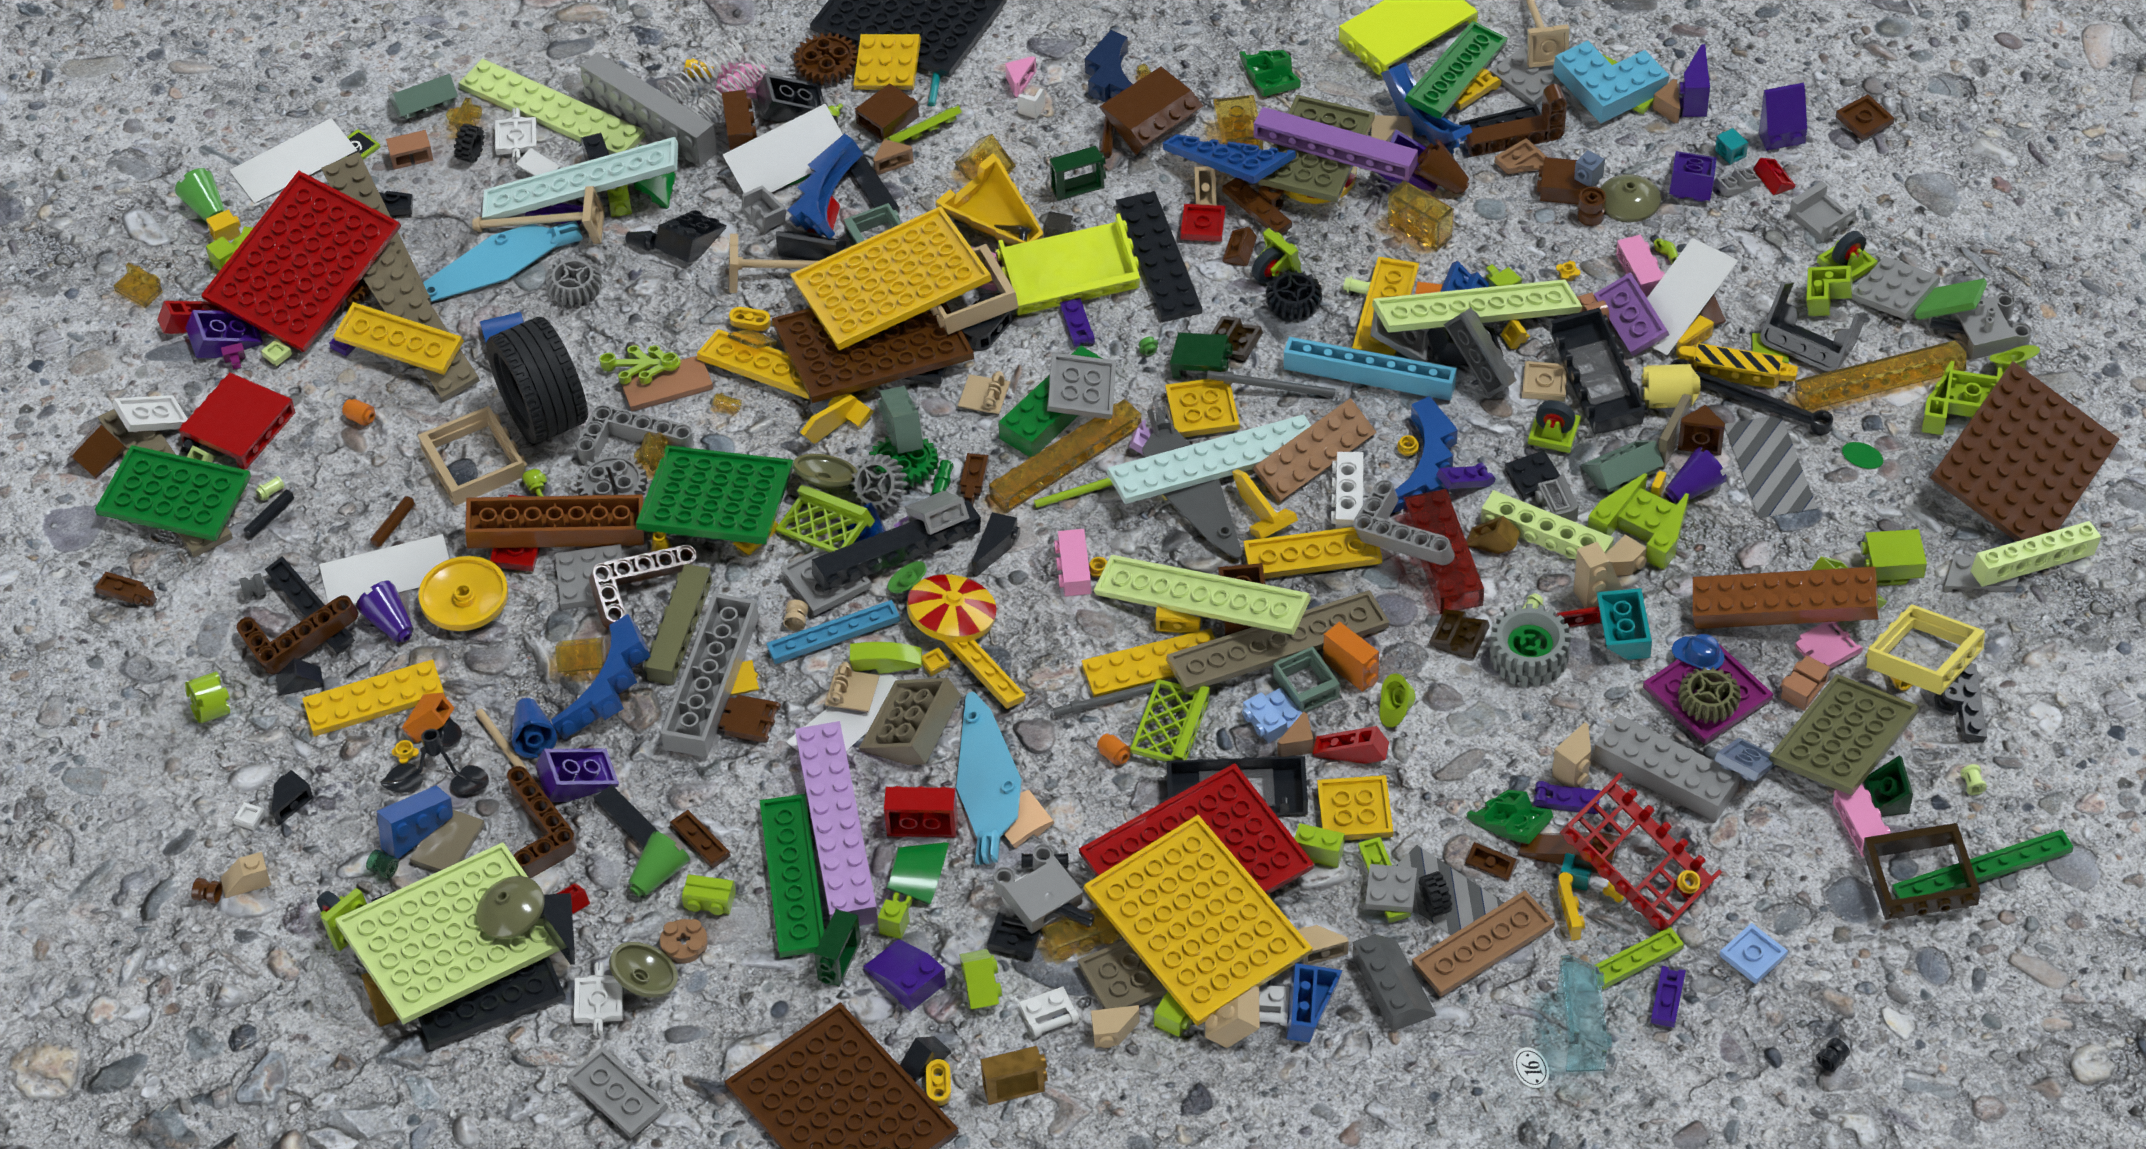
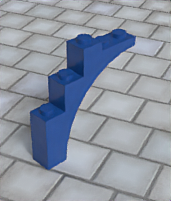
M1406 62L1381 73L1399 116H1409L1417 137L1425 135L1429 144L1432 143L1433 145L1436 144L1435 139H1439L1448 151L1453 154L1455 153L1454 149L1460 146L1459 143L1467 139L1466 135L1472 133L1470 125L1462 126L1455 124L1444 116L1441 119L1433 117L1429 113L1404 102L1406 95L1417 84Z
M844 133L808 164L812 170L811 176L797 187L802 193L800 199L787 209L791 215L789 219L796 228L800 226L805 231L809 228L814 229L819 236L824 235L828 239L835 235L827 220L829 200L842 176L863 155L855 141Z
M1430 396L1411 404V420L1419 430L1424 450L1417 468L1404 483L1395 489L1398 502L1392 513L1399 512L1414 503H1419L1422 499H1426L1431 504L1437 500L1444 499L1449 494V489H1447L1436 474L1440 468L1453 467L1454 455L1450 452L1449 448L1457 444L1458 429Z
M629 614L609 625L611 632L610 650L595 680L575 702L551 719L553 726L563 739H566L600 717L606 720L624 709L618 694L637 683L632 668L651 657L638 626Z

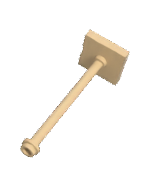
M1526 0L1536 28L1528 29V67L1554 65L1555 56L1569 49V26L1566 24L1545 27L1535 1Z
M594 186L585 187L583 212L488 220L477 217L472 220V226L474 231L483 232V228L582 220L593 244H601L605 208Z
M730 234L729 293H737L738 270H742V268L802 269L818 261L743 259V257H738V234Z

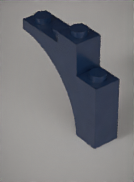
M1110 30L1085 57V73L1092 76L1088 80L1089 96L1106 102L1109 98H1113L1133 85L1121 68L1123 58L1128 52V37Z

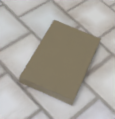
M1682 395L1659 439L1658 449L1664 465L1658 468L1665 469L1678 444L1681 418L1689 414L1691 395Z
M453 810L452 818L420 842L410 858L411 863L434 872H439L463 861L485 826L484 820Z

